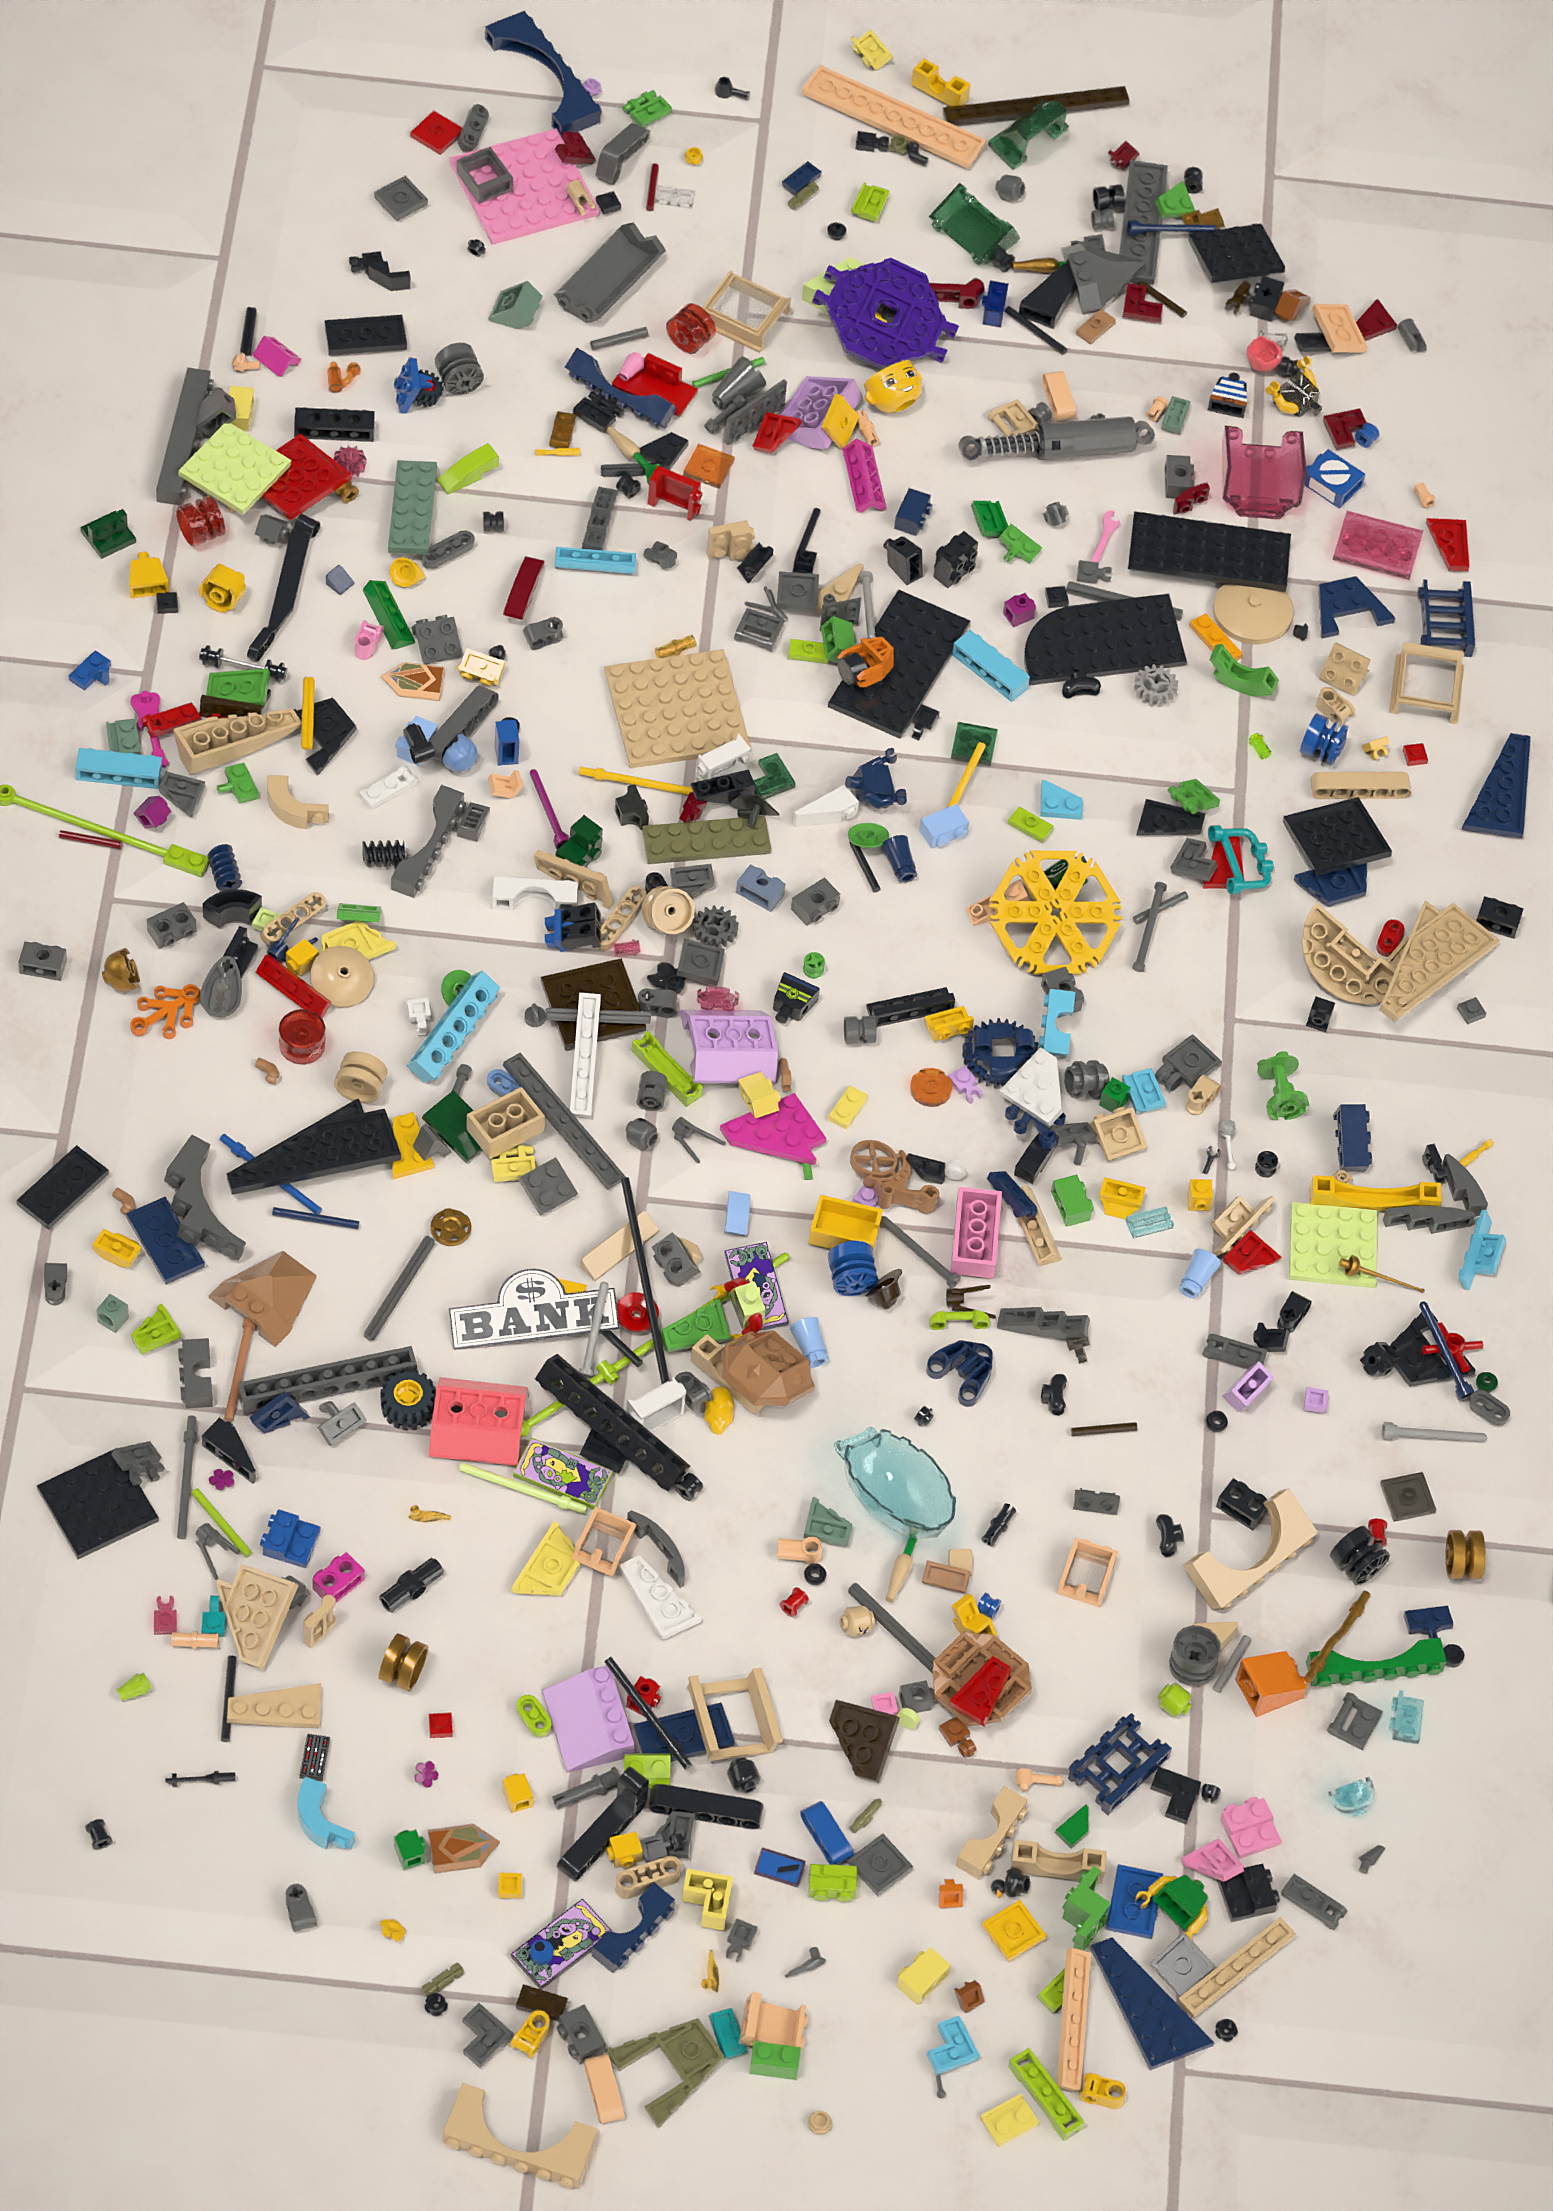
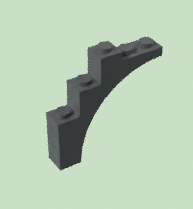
M191 1135L167 1168L164 1182L178 1189L173 1197L170 1209L185 1216L180 1224L177 1236L194 1246H197L202 1241L206 1245L223 1252L226 1256L239 1261L243 1255L246 1242L231 1233L220 1223L211 1211L204 1197L201 1185V1168L207 1159L211 1144Z

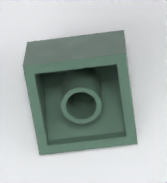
M529 281L502 290L488 320L514 329L527 327L533 322L534 314L539 308V303L543 296Z

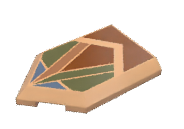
M403 662L383 674L381 678L386 683H389L398 696L440 701L445 667Z

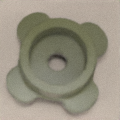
M896 135L891 138L888 150L905 154L909 141L901 135Z

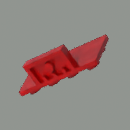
M647 353L644 357V367L628 381L622 380L617 375L612 382L614 388L631 395H659L678 408L674 413L678 417H681L698 393V388L682 381L683 368L650 353Z

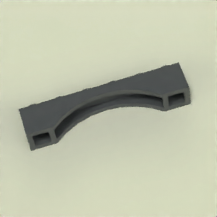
M441 784L433 799V814L436 826L432 837L418 853L399 862L391 877V890L412 898L415 897L418 891L421 892L426 875L429 876L431 874L434 860H438L440 857L442 845H446L448 842L450 830L454 829L457 825L459 813L462 814L465 810L466 802H464L463 792Z

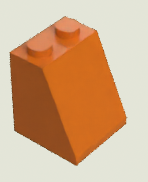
M1287 1651L1242 1659L1235 1679L1255 1717L1303 1699L1308 1687L1304 1677L1300 1676L1297 1671L1295 1660L1289 1657Z

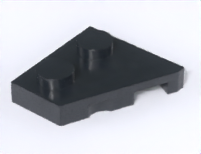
M670 432L640 447V454L648 462L658 463L660 467L670 470L688 446L689 440Z

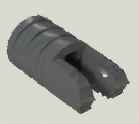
M1407 318L1401 321L1397 327L1410 351H1425L1427 348L1426 343L1413 319Z

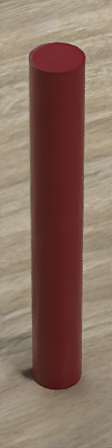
M656 163L651 165L646 203L647 211H653L659 170V165Z
M64 830L59 832V838L116 849H121L122 841Z

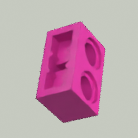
M345 1552L342 1556H336L324 1570L320 1569L315 1573L312 1579L313 1590L322 1599L326 1595L333 1596L337 1603L365 1580V1569ZM347 1569L350 1570V1572L343 1573L341 1572V1570ZM326 1583H332L333 1585L330 1586V1587H327V1586H325L324 1584H326Z

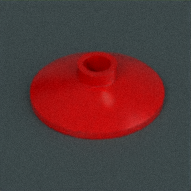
M633 1292L621 1297L617 1302L619 1324L632 1332L649 1330L650 1324L644 1294ZM654 1301L655 1309H656V1314H657V1319H658L659 1309H658V1306H657L656 1302ZM633 1314H638L640 1317H634Z

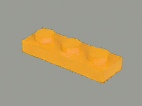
M1206 613L1190 621L1189 627L1212 652L1215 645L1223 644L1236 661L1242 658L1243 653Z

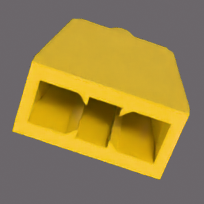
M148 552L138 553V559L130 562V599L157 596V593L169 592L168 579L160 559L157 557L150 558Z

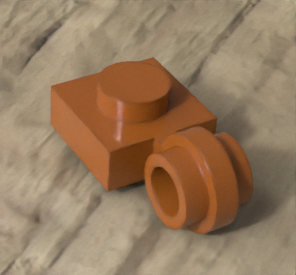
M954 1717L939 1725V1731L950 1747L959 1743L958 1750L963 1757L974 1755V1752L977 1750L971 1739L967 1740L971 1733L962 1721Z

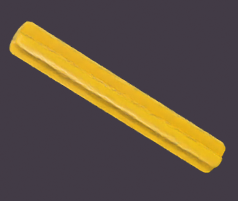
M312 676L304 677L301 728V747L303 750H311L313 748L315 680Z

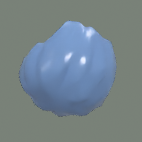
M464 734L457 735L458 741L447 748L445 755L442 757L445 767L457 773L470 769L477 761V747Z

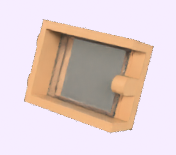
M595 1507L576 1544L572 1560L613 1577L632 1539L637 1524Z
M1075 1538L1057 1594L1100 1608L1118 1551L1108 1546L1091 1543L1086 1539Z

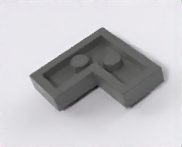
M1187 838L1170 868L1171 872L1210 881L1217 868V863L1214 860L1201 858L1207 848L1206 842Z
M480 2003L462 2019V2022L477 2035L463 2050V2054L480 2069L513 2037V2032Z

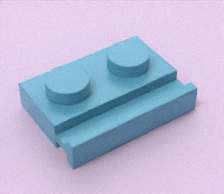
M1152 1068L1134 1072L1128 1076H1122L1123 1083L1131 1087L1129 1098L1136 1114H1139L1141 1111L1147 1112L1165 1107L1166 1102Z

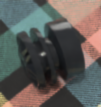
M1365 1526L1357 1527L1345 1535L1330 1553V1557L1340 1568H1346L1345 1574L1351 1577V1581L1355 1585H1361L1374 1577L1390 1558V1554L1386 1549H1383L1380 1543L1373 1544L1375 1537Z

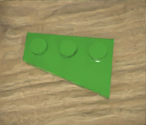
M719 1298L708 1306L696 1310L695 1313L686 1318L683 1317L663 1328L661 1331L666 1352L692 1348L706 1334L717 1343L730 1340Z

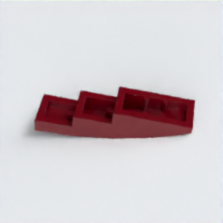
M525 556L504 608V616L523 620L532 602L539 576L544 568V560Z

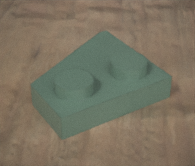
M812 1497L804 1538L816 1537L820 1542L847 1547L852 1523L838 1516L837 1512L833 1509L824 1507L816 1497Z

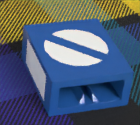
M1327 449L1323 454L1320 453L1316 457L1312 465L1306 466L1302 473L1304 475L1302 484L1340 509L1363 487L1366 474Z

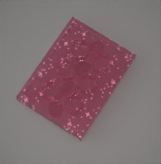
M1346 511L1333 560L1410 580L1423 530Z

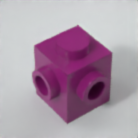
M1026 593L1015 595L1005 601L1003 615L1014 628L1034 619L1036 604Z
M159 795L148 797L133 814L143 827L148 829L156 828L165 823L167 816L172 811L167 806V801Z

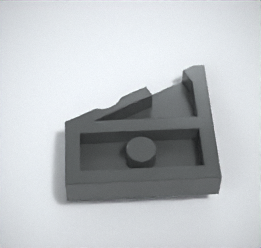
M712 864L670 868L672 887L686 892L692 899L715 884Z

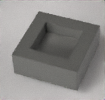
M1476 997L1457 1006V1010L1467 1025L1486 1016V1011Z

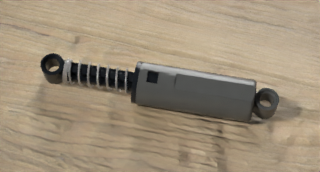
M1126 416L1036 424L1033 434L1027 432L1025 435L1019 433L1017 436L1013 433L1008 437L1006 434L1002 437L996 435L994 438L988 435L984 439L983 436L975 438L967 435L960 439L958 447L963 456L968 460L977 459L979 456L982 458L985 455L987 457L988 454L995 456L996 453H1001L1003 456V453L1007 452L1011 455V452L1019 454V451H1024L1026 454L1030 450H1032V453L1035 450L1037 458L1041 460L1133 452L1136 449L1137 442L1141 445H1148L1153 442L1155 432L1146 421L1135 423L1133 417ZM1142 430H1147L1144 436H1139ZM968 445H974L971 451H966Z

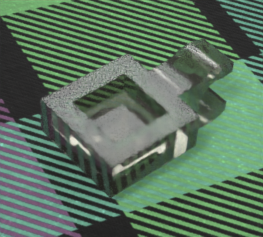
M1088 1333L1087 1338H1066L1069 1351L1075 1350L1079 1364L1088 1362L1084 1349L1085 1346L1090 1345Z

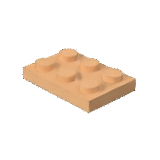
M1314 304L1312 311L1332 352L1365 353L1368 346L1347 304Z

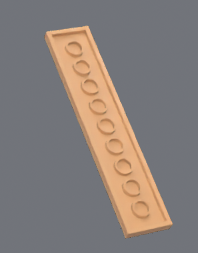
M821 65L802 88V94L889 134L894 136L901 135L909 143L911 141L917 142L920 148L967 169L970 168L986 145V139Z

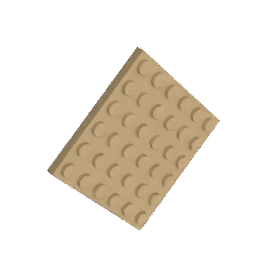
M724 649L605 666L604 672L630 769L698 759V755L702 756L732 740L735 741L738 733L750 747Z

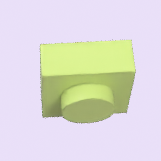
M260 907L252 922V928L262 931L268 923L276 919L280 914Z

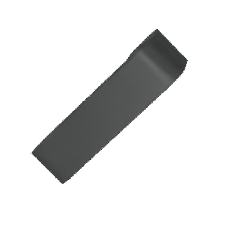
M632 122L603 147L600 153L596 177L614 185L620 176L622 164L647 143L650 130Z

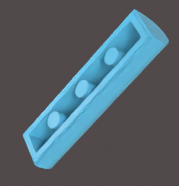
M556 547L555 567L635 574L636 553Z

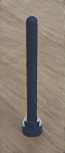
M1129 220L1127 223V233L1129 236H1137L1141 232H1213L1217 229L1215 225L1141 224L1137 220Z
M1425 1301L1420 1302V1310L1455 1380V1393L1460 1400L1474 1393L1472 1385L1464 1381L1428 1304Z

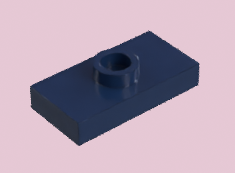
M807 161L782 181V186L796 196L808 184L817 180L821 176L822 171Z

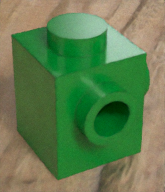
M416 1829L412 1831L404 1830L398 1833L397 1836H394V1848L403 1870L425 1863L424 1850L427 1849L423 1836L419 1837Z

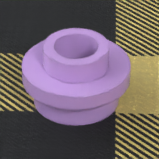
M588 78L582 85L592 96L598 95L601 91V84L593 78Z

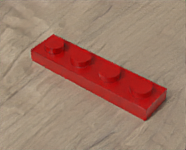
M271 955L264 956L255 972L317 1020L323 1019L332 1003Z

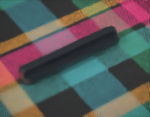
M255 307L246 308L240 354L244 353L246 356L251 354L257 315Z
M638 463L602 464L600 467L601 476H623L626 473L630 475H646L645 470Z

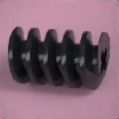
M381 840L378 841L377 846H375L373 841H370L368 847L365 841H362L363 862L365 861L367 867H370L371 862L374 861L375 866L378 867L380 861H382L384 867H386L390 860L392 866H395L397 860L399 862L405 860L404 840L402 845H400L399 840H395L394 846H392L390 840H387L385 846Z

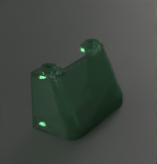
M959 182L929 215L932 221L931 226L938 232L942 230L971 254V259L977 265H986L991 262L993 255L998 249L1004 248L1008 250L1020 240V236L1014 226L1003 219L1000 220L977 201L974 195L967 193V188Z

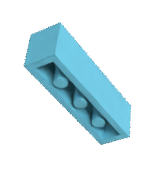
M969 630L954 642L952 656L1010 702L1014 701L1028 689L1030 676L1024 670L1014 665L1009 658L999 653L995 647L985 642L980 635Z
M79 748L75 767L76 780L159 789L162 775V757Z

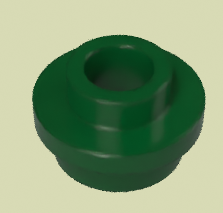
M1482 1372L1477 1376L1476 1386L1479 1390L1490 1393L1497 1388L1498 1380L1494 1374Z

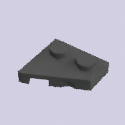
M165 771L159 786V792L188 816L193 817L204 791L205 781Z
M672 1811L666 1819V1823L655 1833L656 1835L662 1833L665 1842L669 1841V1836L679 1833L686 1838L685 1849L672 1851L671 1848H667L669 1856L689 1859L696 1822L695 1813Z

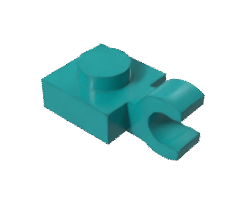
M210 1595L209 1612H202L201 1633H218L219 1637H224L226 1615L225 1612H219V1596Z

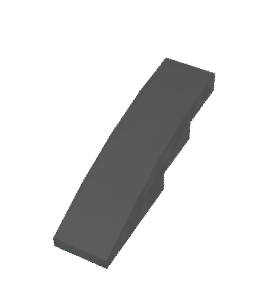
M598 487L591 507V515L587 524L582 549H603L618 490Z
M1406 1206L1386 1209L1383 1222L1385 1227L1406 1224L1408 1231L1429 1227L1431 1234L1471 1227L1475 1213L1452 1207Z
M1041 1307L1001 1308L997 1328L1042 1337L1087 1338L1090 1318L1088 1315L1067 1316L1065 1311L1044 1312Z

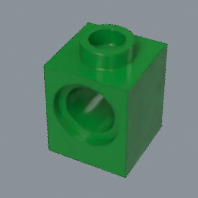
M1112 1077L1102 1091L1099 1106L1112 1113L1113 1110L1124 1107L1128 1101L1131 1087Z

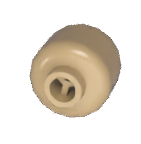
M866 1606L847 1607L839 1618L840 1627L844 1629L848 1636L867 1635L875 1623L873 1612L869 1611Z

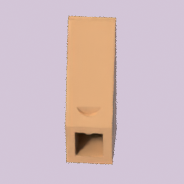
M1021 879L1008 885L1004 893V897L1008 901H1034ZM993 894L966 908L973 926L988 923L991 921L989 920L990 915H997L996 910L988 909L990 904H997L989 903Z

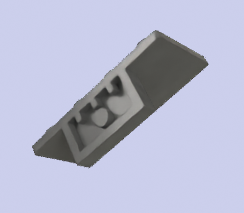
M785 379L757 398H752L740 410L737 409L726 418L725 443L727 445L733 441H738L746 432L752 431L763 421L766 412L775 413L784 408L787 392V381Z

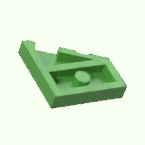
M1180 182L1155 201L1161 218L1181 217L1184 214L1196 211L1184 182Z

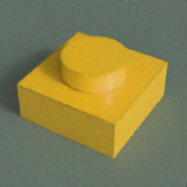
M499 1872L498 1898H521L522 1873Z

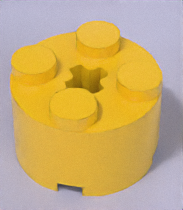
M217 564L200 584L199 595L201 598L204 597L207 602L205 604L211 609L221 613H226L227 610L231 611L246 592L245 576L241 572H236L223 564Z

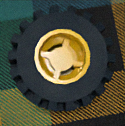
M404 1369L405 1372L401 1373L399 1370L395 1372V1376L390 1375L388 1377V1382L384 1381L382 1384L383 1389L380 1392L382 1414L384 1418L387 1417L389 1424L394 1422V1427L399 1429V1426H403V1430L408 1431V1427H412V1430H417V1425L424 1427L426 1420L428 1422L432 1420L436 1389L433 1386V1381L430 1378L427 1379L425 1373L420 1375L418 1370L409 1372V1369Z

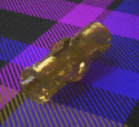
M691 634L682 639L671 640V643L655 648V654L657 658L680 655L682 651L696 647V639Z

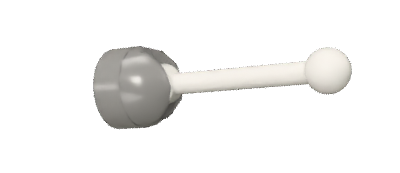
M1224 1120L1218 1123L1220 1135L1226 1138L1229 1159L1227 1168L1234 1170L1236 1165L1233 1162L1230 1137L1235 1133V1122Z

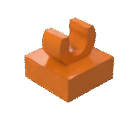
M944 1879L945 1885H939V1908L962 1907L963 1884H955L954 1879Z

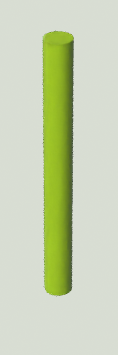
M198 1488L194 1489L191 1492L192 1496L244 1557H249L252 1554L250 1548Z

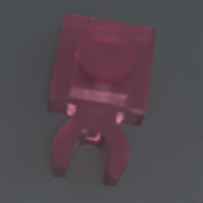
M161 1596L157 1597V1608L159 1610H154V1635L177 1633V1610H172L174 1607L173 1596H170V1601L167 1604L161 1602Z

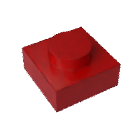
M1423 743L1403 746L1407 766L1427 764L1428 756Z
M452 1712L429 1714L430 1738L453 1737Z

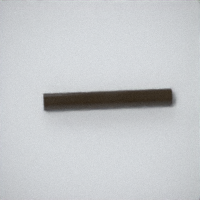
M1139 282L1138 285L1147 286L1146 292L1182 318L1186 316L1187 311L1146 282Z
M1137 1422L1071 1428V1436L1137 1431Z

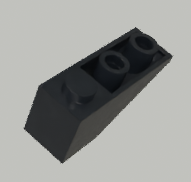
M749 769L690 784L697 801L731 804V801L740 795L754 794L756 787Z

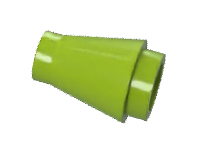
M143 1672L139 1675L138 1673L116 1690L123 1702L126 1699L147 1694V1691L152 1689Z

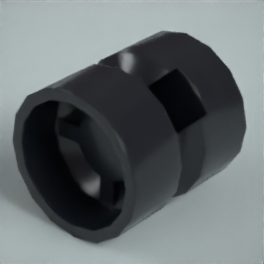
M1121 184L1110 185L1108 189L1106 186L1094 187L1093 204L1095 210L1102 212L1109 208L1112 210L1124 209L1125 194L1123 186Z

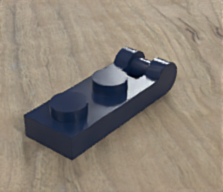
M1006 1171L989 1173L987 1180L996 1191H1002V1197L1013 1208L1015 1217L1021 1218L1025 1217V1215L1027 1217L1036 1216L1037 1206Z

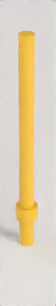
M581 766L579 768V775L594 777V780L603 781L605 779L689 795L690 792H693L691 787L607 772L603 768L596 767V769Z

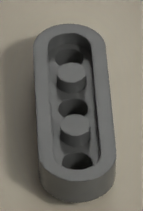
M475 104L469 110L458 137L459 147L466 152L473 151L478 145L489 117L488 110L483 105Z
M466 530L459 531L429 547V555L421 554L423 566L434 569L471 550L475 544L473 533Z

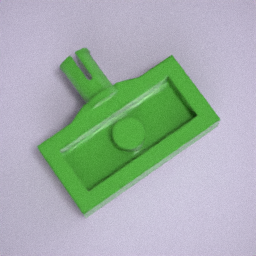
M1010 524L998 539L1009 550L1003 557L1008 563L1017 556L1030 564L1042 549L1040 545L1013 524Z
M244 762L225 767L224 773L228 783L217 785L219 794L231 791L236 796L239 804L259 798L258 790Z

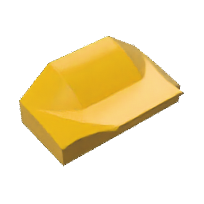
M1104 1177L1099 1199L1103 1203L1105 1215L1128 1220L1136 1210L1141 1208L1146 1187Z
M104 1228L92 1244V1249L101 1258L119 1267L130 1268L141 1252V1246L138 1245L139 1242L120 1233L114 1234Z

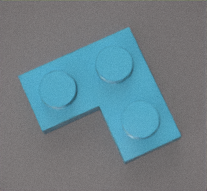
M960 2016L938 2023L937 2029L945 2045L929 2050L926 2054L936 2075L979 2059L980 2055Z

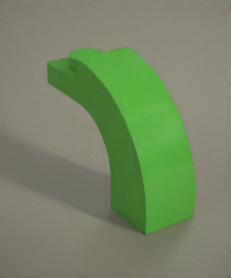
M1223 644L1215 645L1209 658L1216 668L1213 675L1230 689L1250 696L1273 695L1279 679L1269 666L1262 668L1246 667L1238 663Z

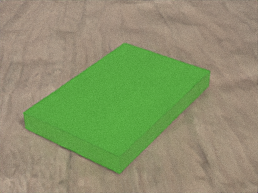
M266 668L210 673L206 695L265 706L270 671Z

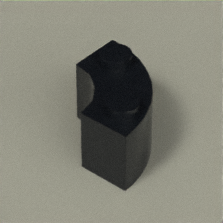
M242 889L225 890L216 893L202 903L203 918L219 928L233 921H242L250 924L255 919L260 907H262V896Z

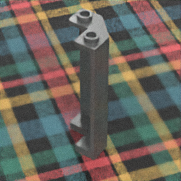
M634 222L623 224L554 293V296L565 311L585 323L598 321L666 252V249L656 235L644 238Z

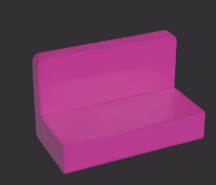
M263 336L253 353L257 360L280 377L284 375L289 364L298 365L301 361L299 356L271 336Z

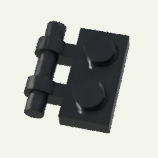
M591 391L588 398L584 397L573 408V414H577V417L605 433L607 428L616 421L614 414L622 417L624 410L619 408V405L615 402L611 403L606 400L602 394H596Z

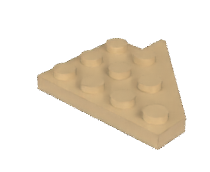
M240 1564L232 1584L217 1579L216 1585L240 1660L263 1670L299 1585Z

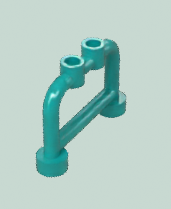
M1220 825L1209 826L1208 838L1211 842H1222L1234 878L1227 880L1226 887L1228 893L1240 894L1244 889L1267 887L1271 882L1270 872L1274 869L1273 861L1265 860L1264 857L1267 853V844L1265 842L1259 843L1257 836L1246 828L1222 829ZM1245 836L1250 840V850L1252 855L1256 856L1257 870L1259 873H1262L1263 880L1244 881L1229 837Z

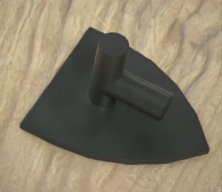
M759 794L737 796L730 804L731 807L738 809V817H749L747 826L750 828L755 827L758 815H780Z

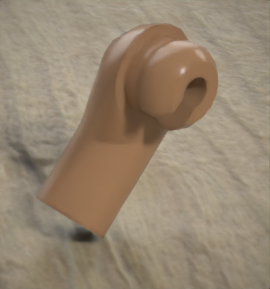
M260 1057L257 1059L255 1067L267 1073L265 1077L267 1082L275 1084L280 1076L276 1065Z
M117 1187L112 1197L122 1202L123 1206L120 1212L126 1215V1213L135 1210V1201L130 1194Z

